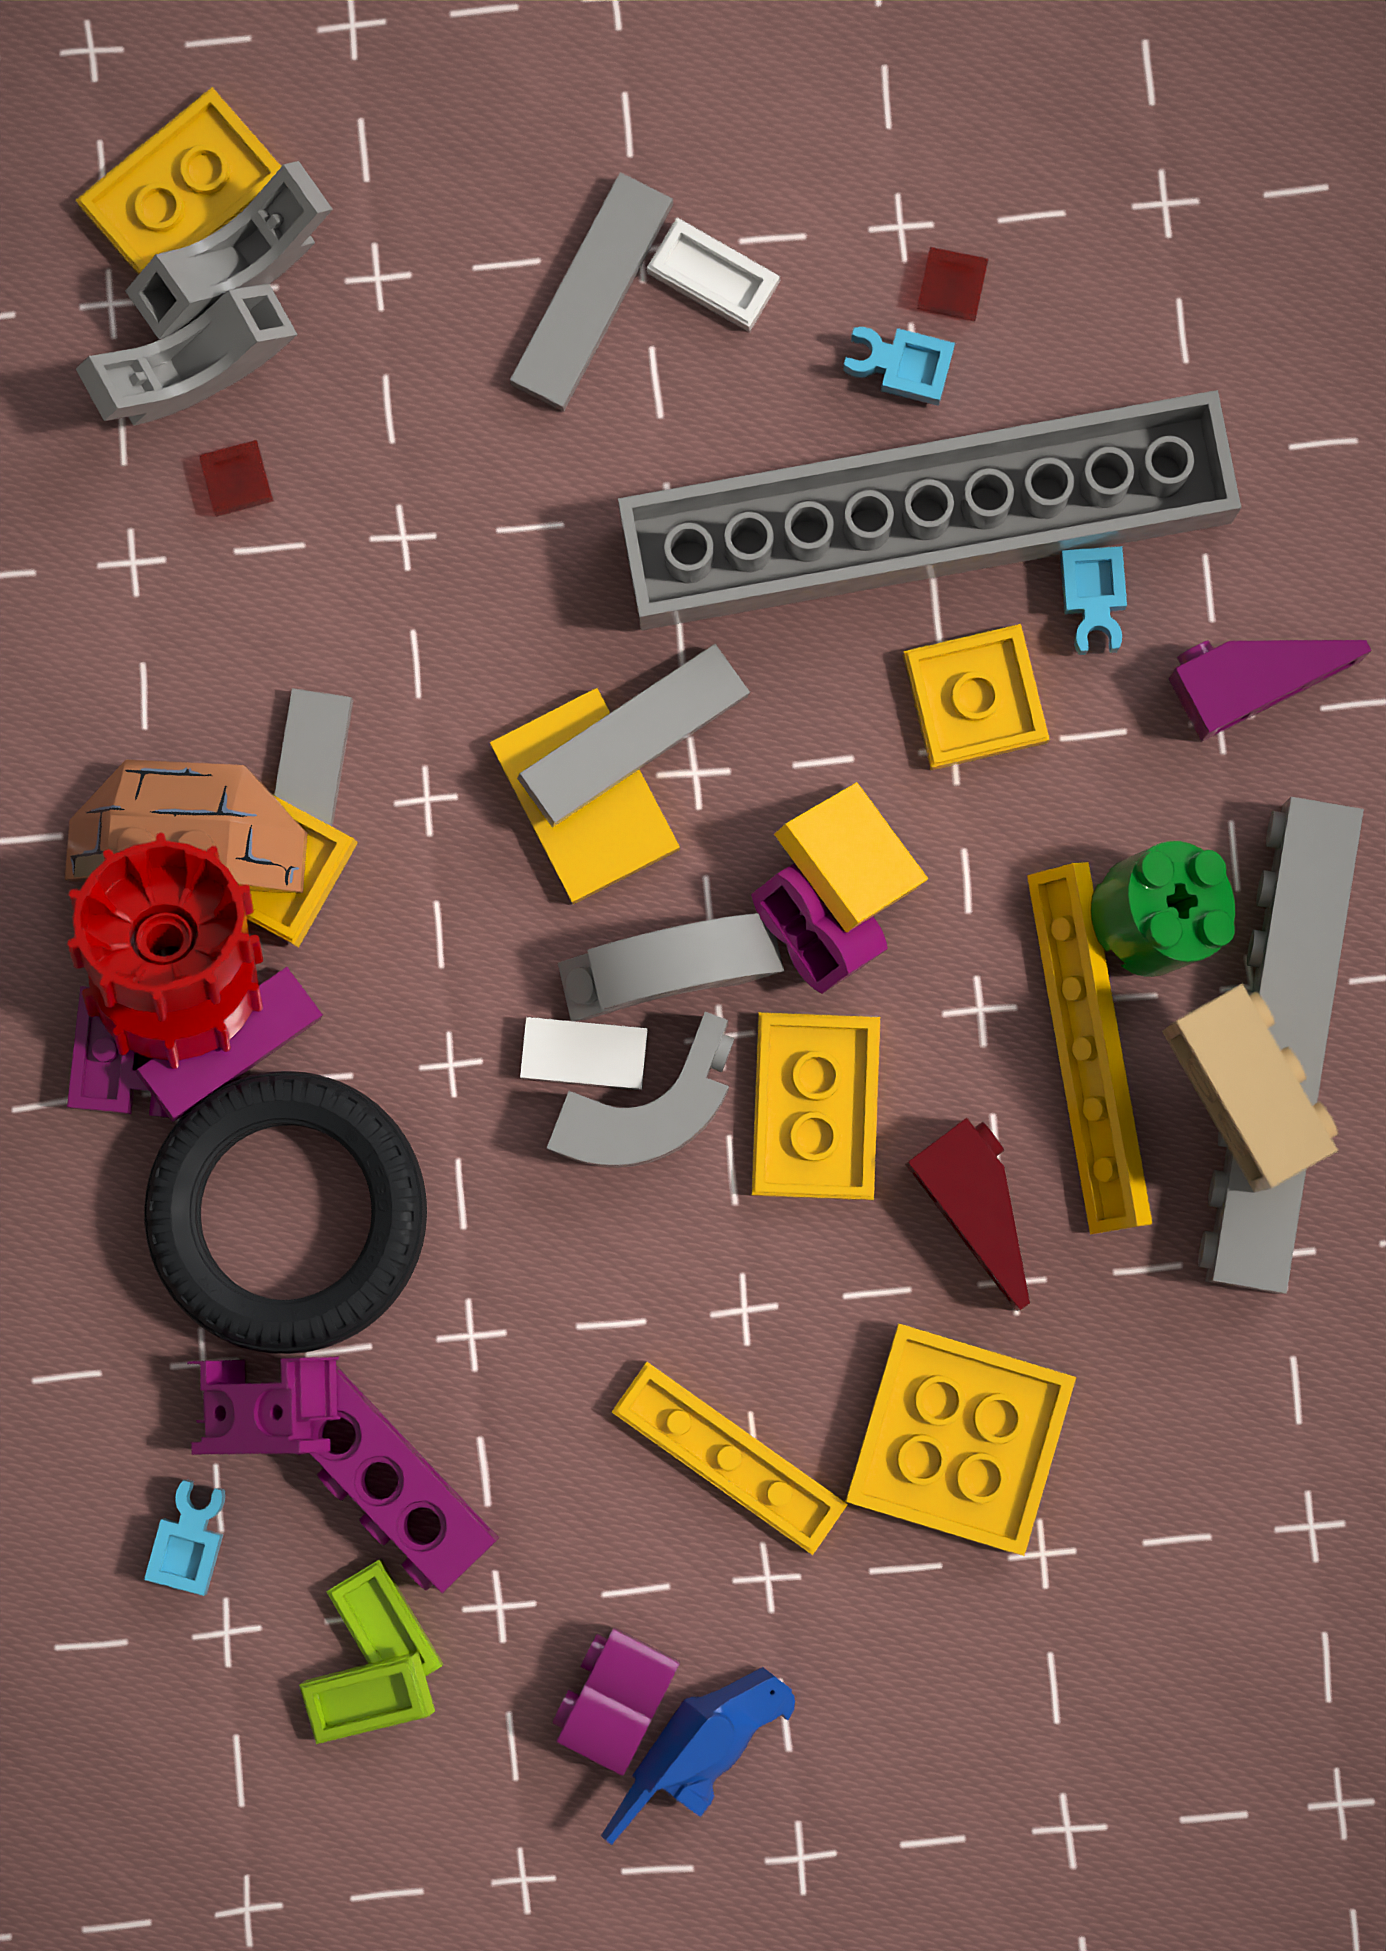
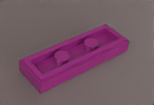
M285 967L259 985L263 1009L259 1012H251L243 1027L230 1039V1051L224 1052L219 1047L201 1056L179 1060V1066L176 1069L170 1067L169 1060L153 1058L137 1069L136 1074L172 1123L186 1114L205 1097L229 1084L321 1020L323 1014L288 967Z

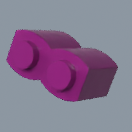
M795 863L774 875L751 894L755 909L762 922L774 936L787 944L790 958L798 973L813 989L821 994L863 968L888 949L884 933L874 917L846 933Z
M613 1627L608 1639L596 1634L580 1666L591 1672L580 1695L568 1689L552 1721V1724L562 1728L556 1742L623 1776L680 1661L616 1627Z

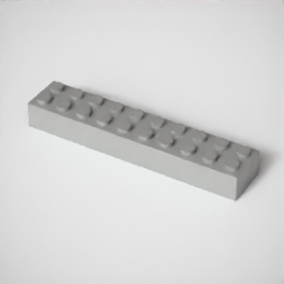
M1218 390L618 498L641 631L1060 555L1062 550L1100 548L1232 524L1241 509Z

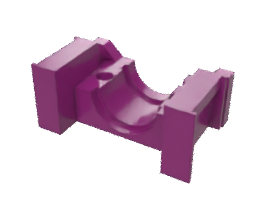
M339 1357L281 1359L282 1383L245 1384V1359L187 1361V1364H200L204 1420H196V1423H205V1437H201L202 1442H191V1455L294 1454L330 1451V1439H311V1421L340 1419V1416H337L336 1360H339Z

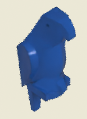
M761 1667L717 1691L702 1697L695 1696L684 1699L632 1775L636 1779L601 1836L612 1845L659 1789L666 1790L675 1799L701 1817L714 1798V1781L729 1770L741 1757L756 1730L762 1725L772 1722L780 1715L784 1719L789 1720L795 1708L794 1694H792V1689L764 1667Z

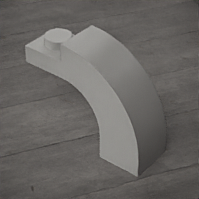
M299 161L283 164L252 202L232 221L199 242L180 249L156 254L125 292L157 338H165L201 316L228 290L270 284L315 244L311 234L333 209Z
M270 284L228 290L201 316L175 333L138 348L88 356L76 368V371L104 421L129 417L134 426L184 410L238 382L266 363L298 334Z
M758 913L712 919L658 930L588 949L587 954L558 963L571 1021L588 1020L630 1006L677 994L710 988L737 986L784 971L776 936L765 926Z
M708 1012L704 1013L680 1076L664 1095L651 1103L632 1108H618L568 1091L547 1149L550 1152L587 1165L623 1168L648 1164L665 1158L683 1148L696 1138L712 1121L729 1091V1086L708 1078L711 1069L719 1072L723 1071L735 1038L725 1035L728 1020Z

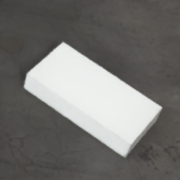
M676 218L647 266V274L748 332L751 331L780 282V276L679 218Z
M526 1017L520 1078L642 1090L648 1029Z

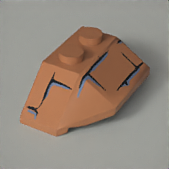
M125 760L69 820L65 870L66 881L86 882L90 874L105 861L103 856L104 850L110 849L115 854L133 845L156 841V835L161 832L165 834L166 841L187 843L205 851L210 846H216L220 862L230 870L239 886L248 884L250 891L303 893L308 833L292 818L279 801L245 765Z

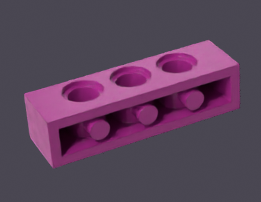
M336 1365L337 1416L347 1419L353 1425L356 1438L353 1446L345 1453L335 1452L332 1449L327 1452L310 1453L323 1467L317 1473V1476L339 1500L343 1501L350 1495L366 1512L359 1518V1521L380 1544L385 1546L392 1540L408 1557L401 1564L402 1567L421 1588L427 1591L434 1585L443 1593L499 1539V1536ZM330 1420L311 1421V1439H324V1429ZM376 1462L389 1464L397 1473L398 1486L390 1497H378L367 1487V1471ZM416 1508H429L438 1515L441 1529L435 1540L421 1542L411 1535L408 1529V1518Z

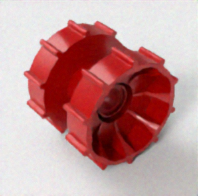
M161 832L156 835V841L133 845L115 854L110 849L104 850L103 856L105 861L90 874L81 890H71L69 892L74 910L75 938L68 940L67 945L74 967L77 969L84 967L88 973L89 988L82 991L88 1016H99L108 1033L115 1038L120 1055H126L131 1050L148 1058L169 1060L170 1067L173 1069L178 1068L179 1060L201 1056L219 1047L224 1052L230 1051V1039L243 1027L251 1012H259L263 1009L256 965L263 962V954L259 936H249L246 915L254 912L249 885H238L230 870L220 862L216 846H210L205 851L187 843L166 841L165 834ZM173 946L180 948L177 953L171 956L162 957L155 955L164 947Z

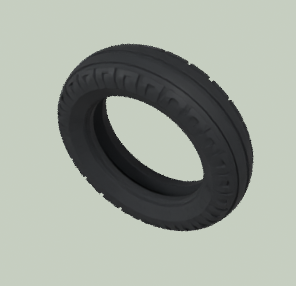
M297 1071L267 1072L236 1080L217 1089L192 1107L176 1123L158 1151L149 1175L144 1203L145 1234L150 1256L160 1280L177 1305L194 1322L216 1337L242 1348L274 1354L304 1353L338 1344L358 1334L381 1317L399 1297L414 1272L423 1247L427 1222V1199L422 1172L410 1143L395 1121L377 1103L355 1088L329 1077ZM277 1126L307 1127L323 1132L338 1141L360 1166L371 1198V1223L368 1237L363 1250L353 1266L328 1288L307 1297L291 1300H276L262 1297L245 1290L232 1281L213 1259L205 1242L201 1223V1204L204 1189L212 1170L221 1157L243 1138L260 1130Z

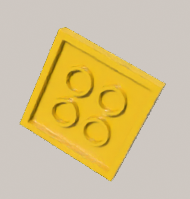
M898 1323L845 1501L1025 1556L1076 1377Z

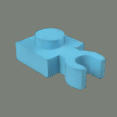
M853 328L851 341L866 345L870 349L871 355L863 361L846 357L843 370L847 374L858 378L868 377L875 372L885 374L881 391L939 406L955 343L897 328L892 345L883 342L881 337L870 328Z
M1122 546L1062 550L1060 563L1064 614L1082 613L1083 621L1080 623L1074 636V646L1078 655H1086L1088 652L1087 635L1094 630L1104 632L1109 639L1110 653H1117L1122 643V631L1118 623L1110 617V611H1122L1127 607Z
M186 1479L180 1483L175 1495L176 1506L181 1513L179 1522L166 1518L160 1520L144 1580L204 1596L208 1592L223 1534L206 1529L209 1519L218 1515L224 1506L225 1490L214 1488L210 1504L206 1508L200 1509L195 1507L190 1500L194 1481Z

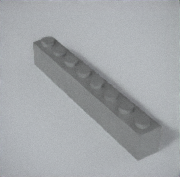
M1290 797L1282 805L1281 812L1272 811L1269 819L1266 846L1275 848L1272 871L1263 870L1259 880L1256 905L1266 908L1262 931L1253 930L1250 937L1247 966L1256 967L1252 991H1246L1249 995L1254 992L1259 993L1268 1006L1275 1022L1268 1029L1280 1050L1289 1047L1296 1055L1306 1074V1080L1301 1082L1300 1085L1311 1104L1314 1105L1318 1100L1364 809ZM1218 1132V1146L1227 1147L1223 1171L1214 1170L1212 1174L1208 1206L1217 1208L1213 1232H1203L1198 1266L1207 1268L1205 1282L1274 1294H1287L1306 1169L1270 1189L1254 1193L1223 1137Z

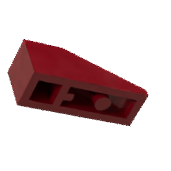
M965 1118L905 1165L1014 1310L1020 1311L1030 1304L1005 1168L997 1158L1004 1151V1148L984 1122L974 1127L969 1119Z

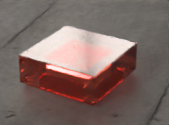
M930 247L917 310L975 321L988 258Z
M257 440L199 455L213 511L217 517L274 501Z

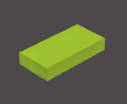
M382 1559L377 1560L326 1591L368 1664L418 1652L425 1677L444 1665Z
M418 1652L307 1679L299 1684L316 1744L426 1718L435 1712Z

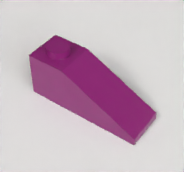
M1208 640L1180 654L1177 657L1180 666L1174 669L1168 679L1201 742L1360 663L1372 650L1366 640L1228 641L1214 649Z

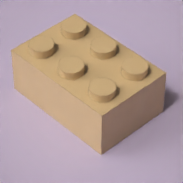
M1243 984L1175 1021L1162 1032L1255 1193L1270 1189L1337 1152L1338 1149L1331 1138L1338 1135V1130L1323 1104L1317 1102L1312 1105L1300 1083L1306 1080V1074L1296 1055L1289 1047L1280 1050L1268 1028L1273 1026L1275 1022L1265 1001L1257 992L1249 995Z

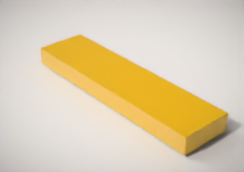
M649 1362L645 1363L612 1410V1413L812 1555L848 1505Z

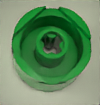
M1167 841L1159 843L1116 863L1109 869L1110 871L1105 876L1103 882L1097 885L1092 896L1091 919L1099 943L1106 952L1112 950L1118 958L1126 963L1121 965L1123 968L1139 976L1156 977L1165 975L1205 959L1216 953L1222 946L1227 945L1235 934V900L1231 884L1226 876L1227 867L1225 861L1215 851L1203 850L1187 842Z

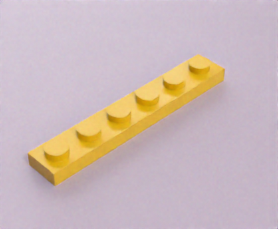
M1089 862L1071 863L1027 875L1090 1235L1153 1224L1105 952L1096 937L1091 919V901L1094 890Z

